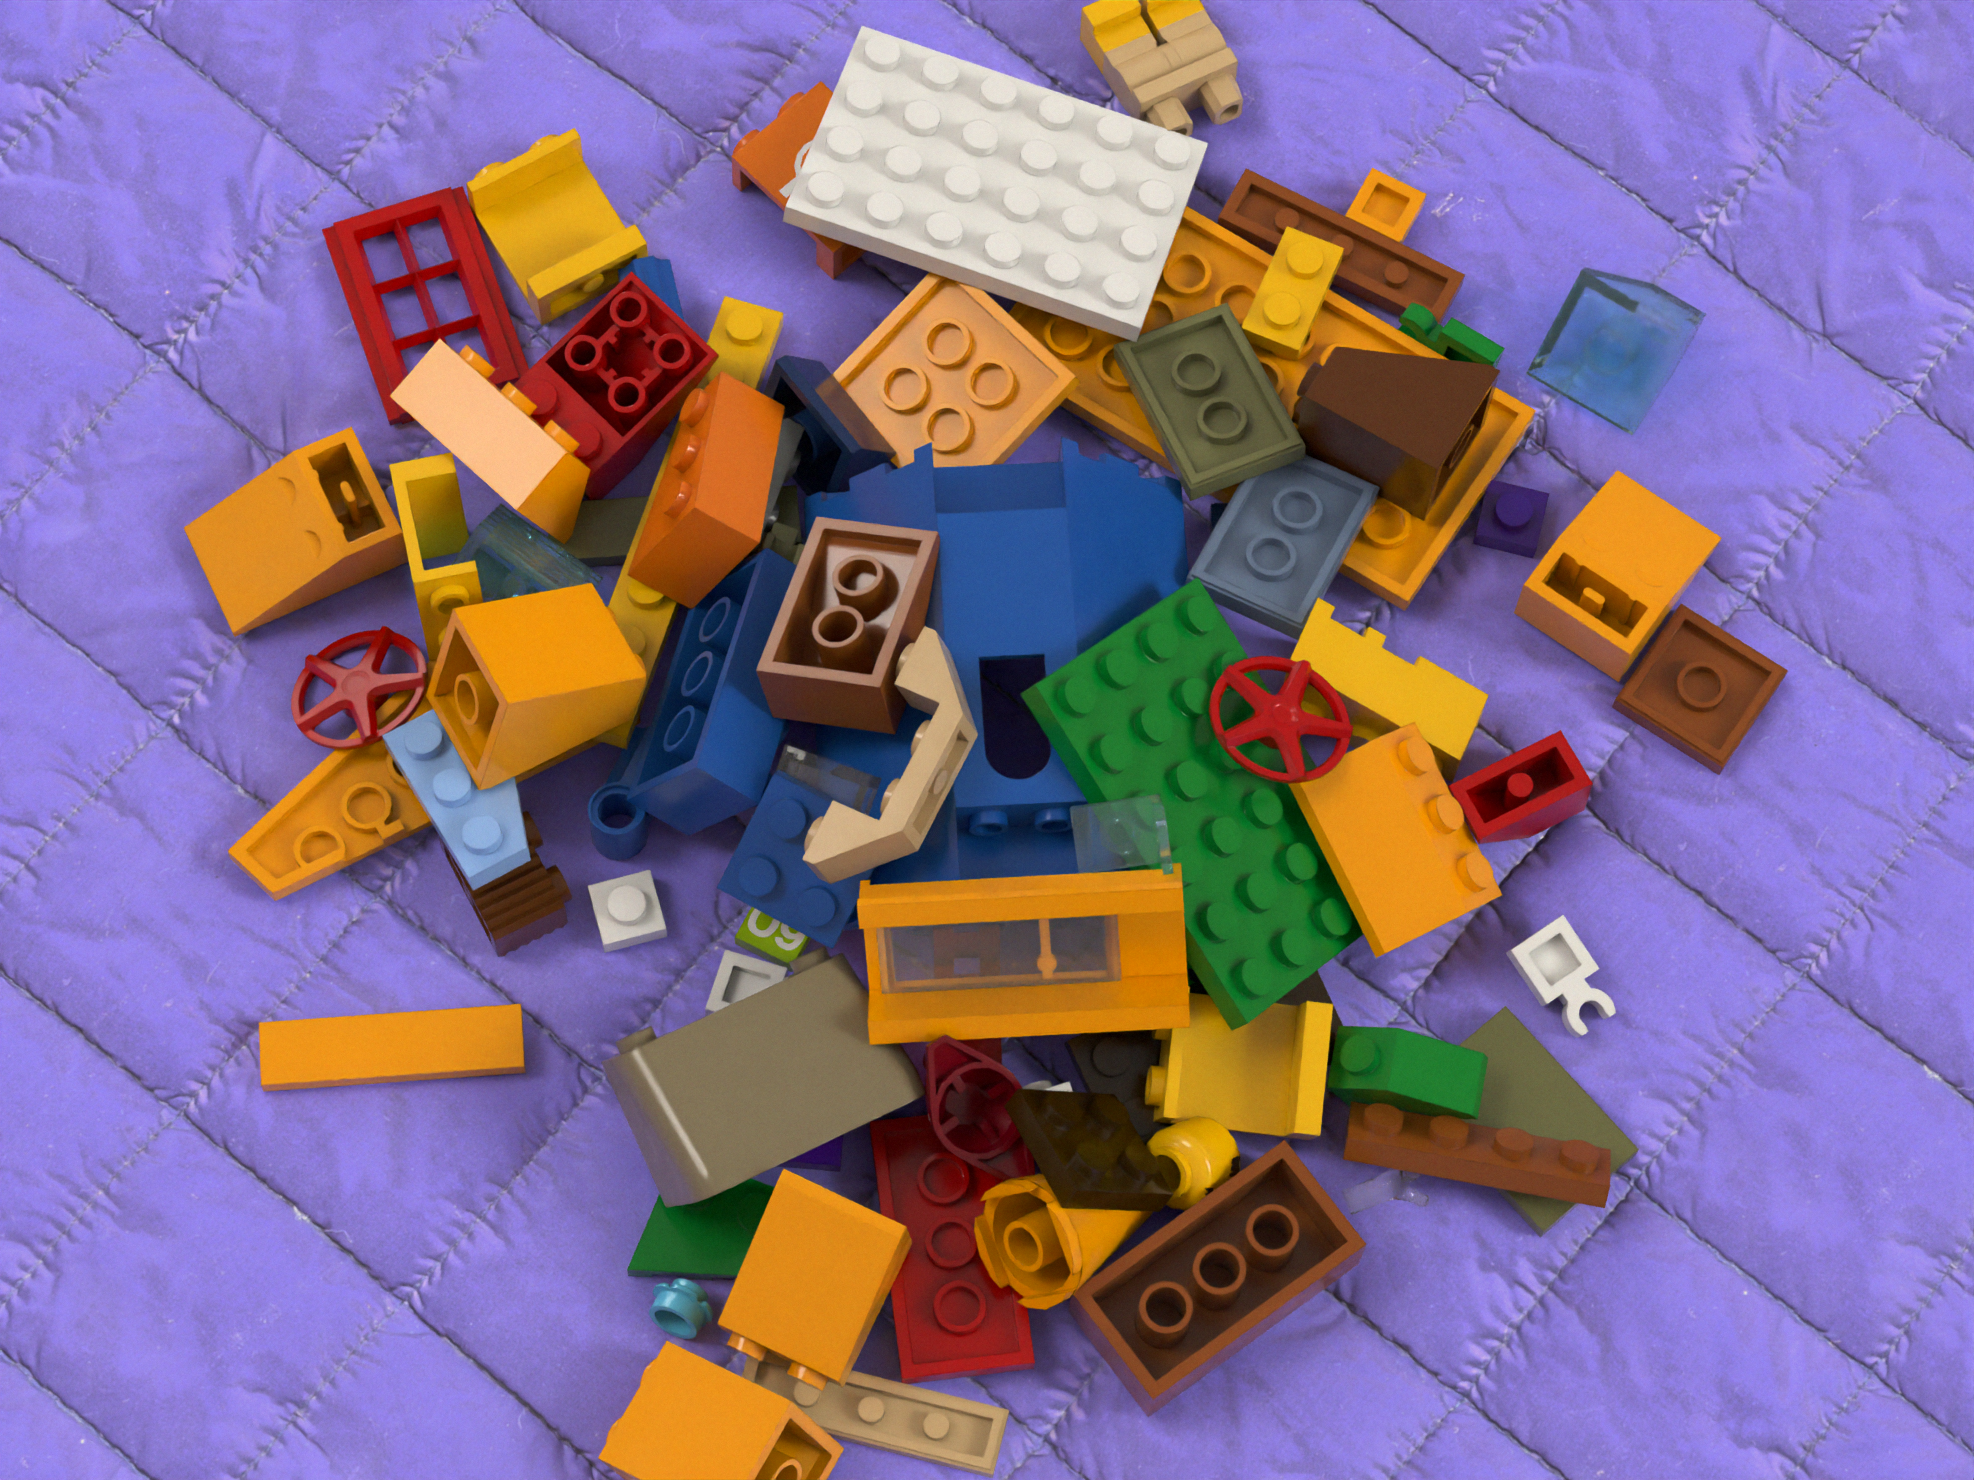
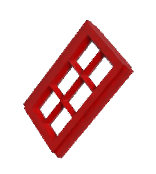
M463 186L454 189L448 187L335 222L333 226L322 229L329 254L390 426L400 422L403 425L415 421L407 411L390 397L408 375L400 350L432 340L435 344L439 338L447 344L445 336L477 327L490 364L496 369L488 379L500 390L508 382L514 385L529 370ZM438 217L453 260L420 269L406 227ZM394 231L409 273L376 283L362 241ZM457 271L473 315L440 325L425 281ZM413 285L428 329L396 339L381 295Z

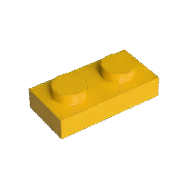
M1287 226L1241 327L1249 343L1297 361L1342 261L1344 248Z

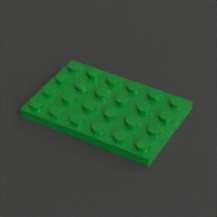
M1197 577L1020 694L1130 870L1165 869V864L1181 863L1187 961L1231 1031L1248 1024L1364 933L1290 786L1287 783H1278L1261 778L1247 771L1225 752L1215 736L1209 716V701L1212 690L1219 677L1229 665H1234L1239 661L1248 659V656ZM1257 671L1244 674L1267 693L1271 694ZM1228 686L1224 691L1220 703V718L1224 731L1247 720L1254 713L1253 707L1231 686ZM1258 740L1236 747L1241 754L1261 767L1280 773L1287 772L1284 760L1278 749L1269 748ZM1300 741L1305 769L1310 771L1317 766Z

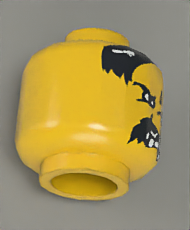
M1196 1116L1157 1131L1146 1144V1148L1157 1159L1159 1170L1174 1193L1165 1204L1173 1209L1186 1211L1241 1171L1240 1153L1235 1139L1225 1126L1212 1118Z

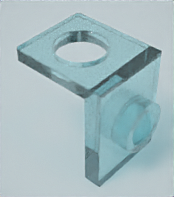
M1159 794L1072 806L1070 808L1079 873H1093L1159 863L1163 875L1173 874L1165 808Z

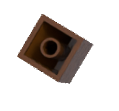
M1335 347L1323 366L1314 362L1306 372L1297 390V396L1302 399L1296 407L1291 420L1298 425L1297 431L1306 446V455L1380 487L1379 497L1388 500L1424 521L1485 425L1500 370L1488 364Z

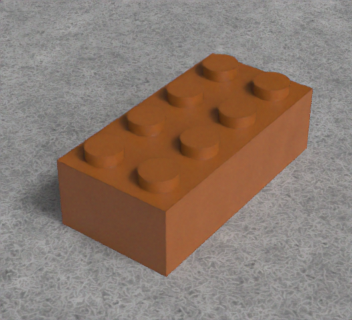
M1283 1140L1084 1283L1076 1292H1073L1068 1312L1147 1417H1149L1357 1266L1367 1244L1286 1140Z

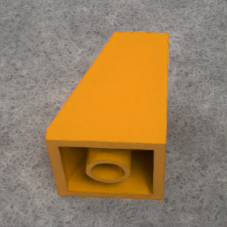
M587 583L453 608L426 697L478 790L492 788L632 720L641 692L645 688L647 675L642 659L639 655L632 652L619 630L614 612L611 608L605 606L593 584Z
M783 1168L717 1323L723 1331L731 1334L726 1345L759 1362H763L767 1352L791 1363L787 1375L817 1390L823 1391L828 1381L843 1388L913 1243L907 1227Z
M666 1341L657 1358L650 1362L644 1370L640 1387L623 1416L610 1428L606 1438V1445L598 1459L624 1480H827L844 1448L792 1401Z

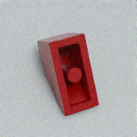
M1560 730L1449 785L1448 788L1452 796L1460 804L1464 820L1478 844L1530 838L1584 811L1593 783Z

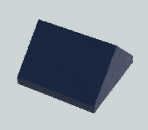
M784 355L775 361L763 394L785 406L783 419L787 417L805 428L797 449L801 450V459L792 478L808 497L820 491L825 493L847 492L850 490L849 478L883 463H888L897 454L822 362Z

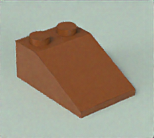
M816 516L756 669L774 718L896 734L907 701L894 684L897 679L895 675L896 666L905 647L910 643H916L926 623L940 546V536L937 531Z

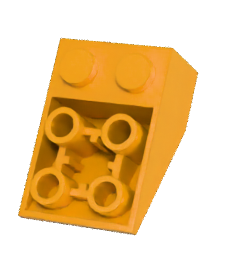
M352 426L291 452L184 527V531L234 637L409 562L401 527Z
M1617 470L1558 537L1524 583L1514 614L1619 682L1722 538Z

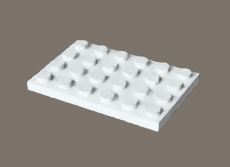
M861 26L787 201L782 222L1137 342L1204 159L1208 143Z

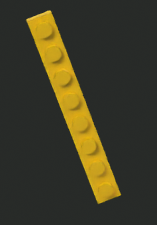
M724 296L707 344L719 355V358L696 388L703 390L723 371L759 391L783 327V313ZM679 419L608 605L614 612L618 628L632 652L639 655L642 659L647 675L646 685L641 692L632 720L593 738V740L624 749L628 748L680 603L627 575L682 424Z

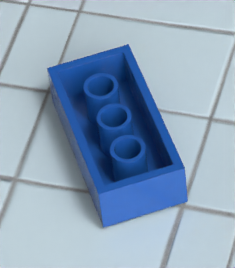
M765 548L741 561L692 610L689 608L626 801L688 836L711 825L718 824L751 807L758 806L772 778V774L769 772L776 750L784 741L790 727L788 719L774 718L772 716L756 672L797 565L769 548Z

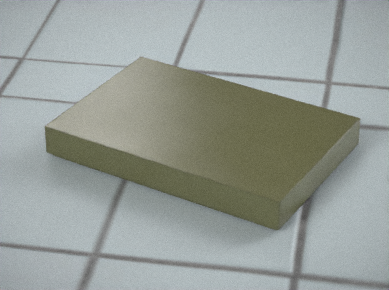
M1228 303L1141 334L1137 342L1125 340L1114 344V358L1190 501L1305 458L1306 446Z
M1506 1006L1459 1045L1482 1052L1488 1057L1478 1120L1461 1119L1465 1123L1498 1129L1507 1127L1518 1128L1530 1135L1562 1141L1583 1140L1593 1144L1595 1147L1611 1149L1610 1177L1637 1154L1639 1149ZM1495 1188L1540 1238L1580 1204Z

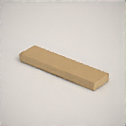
M767 1352L763 1362H759L747 1356L742 1373L743 1378L792 1401L832 1438L993 1478L1009 1416L1008 1409L851 1370L843 1388L828 1381L824 1390L820 1391L787 1375L791 1363Z

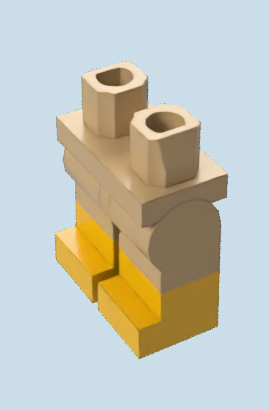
M1099 0L1082 8L1080 40L1121 105L1130 114V117L1165 128L1168 131L1171 130L1190 136L1193 131V122L1187 112L1203 106L1213 124L1219 125L1231 121L1242 114L1243 98L1236 82L1238 60L1231 48H1227L1221 32L1210 20L1200 0Z

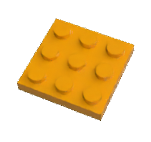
M932 272L925 276L832 374L897 453L890 461L898 469L913 463L914 450L932 442L934 467L1003 464L1081 383L1064 364L982 289Z

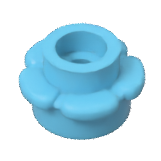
M678 1278L672 1282L671 1286L668 1283H659L654 1287L652 1293L656 1299L649 1310V1315L653 1322L665 1332L679 1338L692 1339L696 1337L701 1327H705L707 1322H711L713 1319V1310L707 1303L709 1297L705 1290L696 1283Z

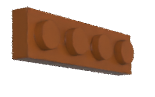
M1245 169L1218 216V225L1272 255L1275 254L1287 226L1344 248L1342 261L1331 284L1401 317L1411 303H1416L1427 308L1434 315L1437 323L1441 325L1465 277V274L1249 169Z
M1351 1101L1346 1124L1343 1160L1605 1208L1610 1189L1611 1149L1595 1147L1593 1144L1583 1140L1562 1141L1530 1135L1518 1128L1507 1127L1498 1129L1465 1123L1459 1118L1448 1115L1433 1117L1401 1111L1394 1106L1383 1103L1368 1105Z

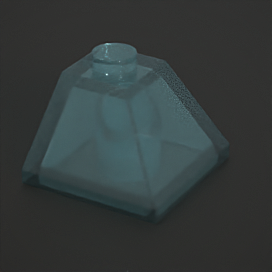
M1584 267L1526 374L1633 435L1675 372L1707 314L1653 283Z

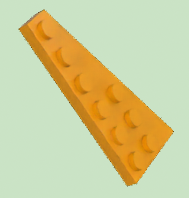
M503 591L495 600L511 597ZM437 659L430 660L427 663L428 683L424 698L417 711L407 722L433 709L426 697V693ZM414 690L396 692L376 711L379 730L394 721L405 710L415 694ZM639 715V718H638V720H637L636 725H638V724L641 723V721H640V715ZM358 728L346 740L360 738ZM593 739L588 740L515 776L516 784L601 742ZM381 740L375 744L357 749H335L227 851L230 859L274 901H277L433 824L386 749L384 740Z

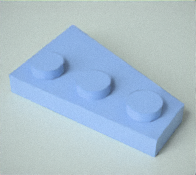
M434 709L382 735L386 749L473 891L531 860L515 776L492 788L478 790Z

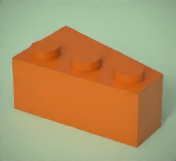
M723 371L703 390L695 388L689 394L681 408L679 420L682 424L631 562L628 576L692 610L760 543L785 409L784 405Z

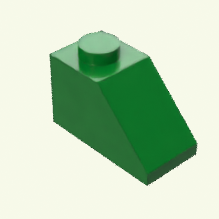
M1338 1026L1327 1088L1349 1107L1351 1101L1368 1105L1383 1103L1394 1106L1401 1111L1433 1117L1448 1115L1459 1119L1478 1120L1488 1057L1482 1052L1400 1028Z

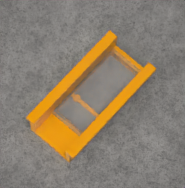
M1181 863L1165 864V869L878 885H871L870 880L860 881L857 913L859 929H864L869 984L867 1020L869 1045L930 1042L941 1034H946L955 1040L1190 1028Z

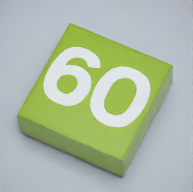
M753 907L749 910L735 935L736 945L776 965L786 967L790 972H793L789 962L802 956L811 940L810 937Z

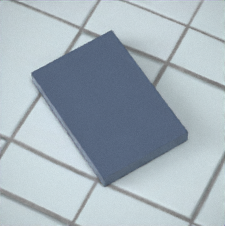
M1306 454L1305 458L1246 479L1240 482L1189 572L1186 584L1198 577L1214 603L1299 640L1317 598L1323 599L1373 508L1380 487Z

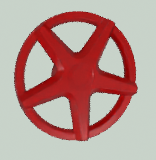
M382 626L380 630L363 631L343 637L325 647L317 655L309 654L305 658V668L299 675L292 692L291 710L294 721L305 737L320 746L330 749L349 750L375 744L383 740L382 735L405 724L417 711L427 689L428 668L426 660L414 642L401 634L395 633L387 626ZM371 644L361 662L354 668L348 669L330 661L347 650ZM390 645L403 650L413 659L417 673L382 674L380 672ZM318 676L331 685L334 691L305 714L304 707L307 690L314 677ZM414 690L415 694L405 710L394 721L379 730L376 711L388 700L389 693ZM343 711L347 716L354 718L360 738L349 740L332 739L316 732L315 727L336 713Z
M1258 656L1244 659L1234 665H1229L1216 682L1210 696V721L1220 745L1237 764L1261 778L1287 784L1313 781L1331 772L1339 764L1347 751L1353 726L1350 725L1346 707L1331 684L1312 670L1310 662L1306 660L1296 662L1275 656ZM1258 670H1275L1288 673L1289 676L1279 692L1271 695L1244 674ZM1307 684L1315 688L1326 700L1333 712L1335 721L1307 713L1302 709L1301 703ZM1228 686H1231L1253 707L1254 713L1252 717L1224 731L1220 718V703L1224 691ZM1303 734L1337 739L1330 757L1320 766L1306 771L1300 737ZM1258 740L1269 748L1278 749L1284 760L1287 772L1280 773L1261 767L1246 758L1236 747Z

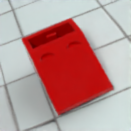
M631 271L535 363L514 386L538 406L530 415L537 423L544 428L552 419L580 443L573 454L590 469L584 496L588 500H601L642 461L681 409L689 394L698 386L719 358V355Z

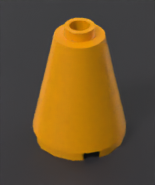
M1042 1173L1008 1179L986 1191L980 1200H986L984 1212L975 1217L974 1233L979 1255L993 1281L1000 1288L1010 1285L1024 1298L1016 1301L1027 1308L1047 1310L1068 1300L1073 1295V1292L1077 1291L1141 1227L1153 1212L1062 1208Z

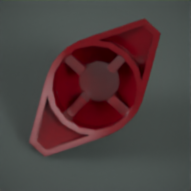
M941 1034L926 1045L922 1064L926 1069L925 1100L930 1124L943 1145L957 1157L1003 1181L1035 1175L1034 1158L1004 1107L1017 1089H1023L1014 1074L1002 1064L946 1034Z

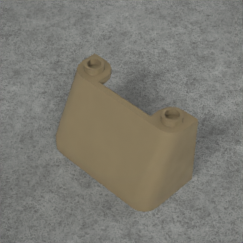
M823 946L789 962L794 974L784 978L783 981L656 1037L652 1026L630 1034L615 1042L620 1054L601 1062L666 1208L699 1202L721 1193L925 1095V1087L919 1073L900 1043L869 1045L867 1023L869 993L843 953L829 956L826 947Z

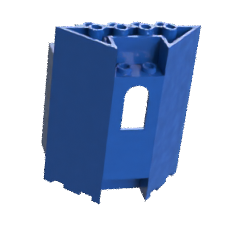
M1061 436L1058 462L934 467L932 442L914 450L913 463L899 469H891L890 464L883 463L849 478L850 490L847 492L825 493L820 491L804 498L806 542L816 516L937 531L939 533L940 546L925 626L935 630L951 652L978 733L919 850L877 866L870 878V884L1131 871L1051 742V755L1048 763L1039 773L1032 777L1011 779L999 774L992 768L985 753L979 661L1044 658L1046 677L1185 585L1189 570L1180 481L1166 475L1159 478L1139 477V465L1108 453L1100 454L1099 460L1085 457L1079 454L1078 442ZM907 702L896 734L815 723L818 790L865 815L879 820L882 815L880 811L881 802L887 787L894 779H901L912 758L911 745L920 725L926 720L931 721L933 715L916 709ZM857 906L844 931L864 930L859 929ZM1104 916L1049 919V927L1062 928L1071 926L1080 918H1101L1104 921ZM1039 919L904 927H906L907 932L916 935L936 934L944 931L946 925L971 924L975 930L990 932L1006 929L1011 926V922L1036 921L1039 925Z

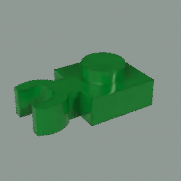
M1411 303L1398 321L1402 324L1398 329L1399 331L1449 360L1488 364L1496 368L1505 349L1453 317L1444 327L1441 326L1427 308L1416 303Z

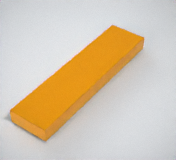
M521 1004L259 1022L260 1077L263 1092L526 1073Z

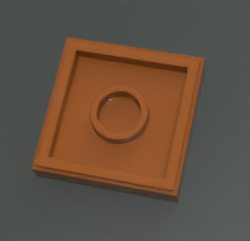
M1680 604L1616 697L1612 708L1720 775L1785 678L1788 670L1688 607Z

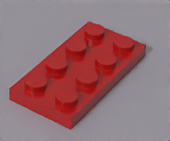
M928 1115L870 1121L869 1129L880 1214L906 1226L913 1242L890 1289L901 1383L913 1384L1034 1369L1035 1360L1028 1308L1016 1302L1024 1297L1010 1285L1000 1288L993 1281L979 1255L974 1233L975 1217L983 1214L986 1200H980L986 1191L997 1186L1003 1180L968 1163L949 1151L935 1134Z

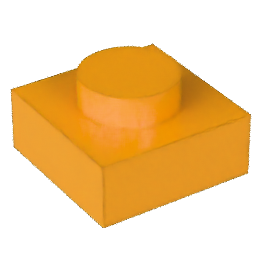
M1372 168L1345 217L1403 244L1424 206L1427 194Z

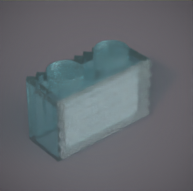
M501 503L476 527L452 563L454 565L475 560L483 599L491 598L492 601L592 583L595 589H597L603 580L602 576Z

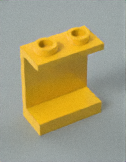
M575 128L559 136L551 134L542 137L532 144L528 152L506 163L495 162L481 169L473 180L466 183L469 204L475 219L541 326L612 290L619 284L618 269L626 267L634 259L648 257L647 242L637 226L633 224L625 228L583 161L581 137Z
M452 452L389 464L429 661L438 658L453 608L484 603L475 560L424 570L422 560L471 550Z
M1189 993L1190 1028L1152 1030V1038L1162 1040L1159 1066L1150 1065L1145 1088V1104L1155 1106L1153 1122L1176 1124L1200 1116L1216 1120L1225 1126L1228 1131L1310 1140L1320 1136L1333 1004L1306 1001L1299 1006L1274 1003L1248 1024L1231 1031L1209 995Z

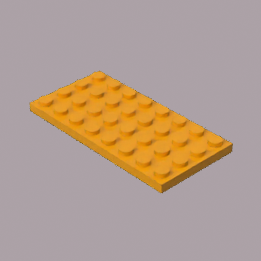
M1186 206L1139 335L1228 303L1240 327H1242L1273 256ZM1328 290L1297 361L1250 343L1291 419L1302 399L1297 396V390L1306 372L1314 362L1323 366L1335 347L1449 360L1331 290ZM1016 302L1008 314L1064 364L1081 382L1060 403V406L1175 474L1114 358V344L1128 339ZM1495 387L1485 425L1425 520L1422 521L1406 510L1378 496L1338 572L1406 611L1485 493L1490 482L1495 478L1532 423L1536 410ZM1240 483L1209 495L1223 503H1229Z

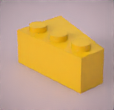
M1318 597L1290 660L1296 662L1306 660L1310 662L1312 670L1328 681L1341 697L1348 712L1350 725L1353 726L1349 745L1356 749L1378 737L1415 722L1423 739L1426 740L1433 751L1435 763L1442 777L1453 782L1480 721L1489 695L1422 656L1418 657L1413 665L1382 648L1387 636L1371 627L1366 628L1363 636L1331 619L1330 617L1335 607ZM1288 673L1285 674L1284 682L1289 676ZM1307 684L1301 703L1302 709L1307 713L1335 721L1333 712L1326 700L1315 688Z

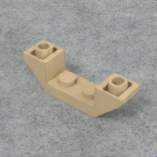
M926 626L923 627L916 643L908 644L901 653L896 666L895 675L897 679L894 684L910 706L933 715L931 721H924L918 728L911 745L912 758L901 779H894L887 787L881 802L880 811L882 815L879 820L832 801L825 816L818 817L811 825L804 843L805 854L802 860L820 880L829 884L917 852L978 736L951 652L938 633Z

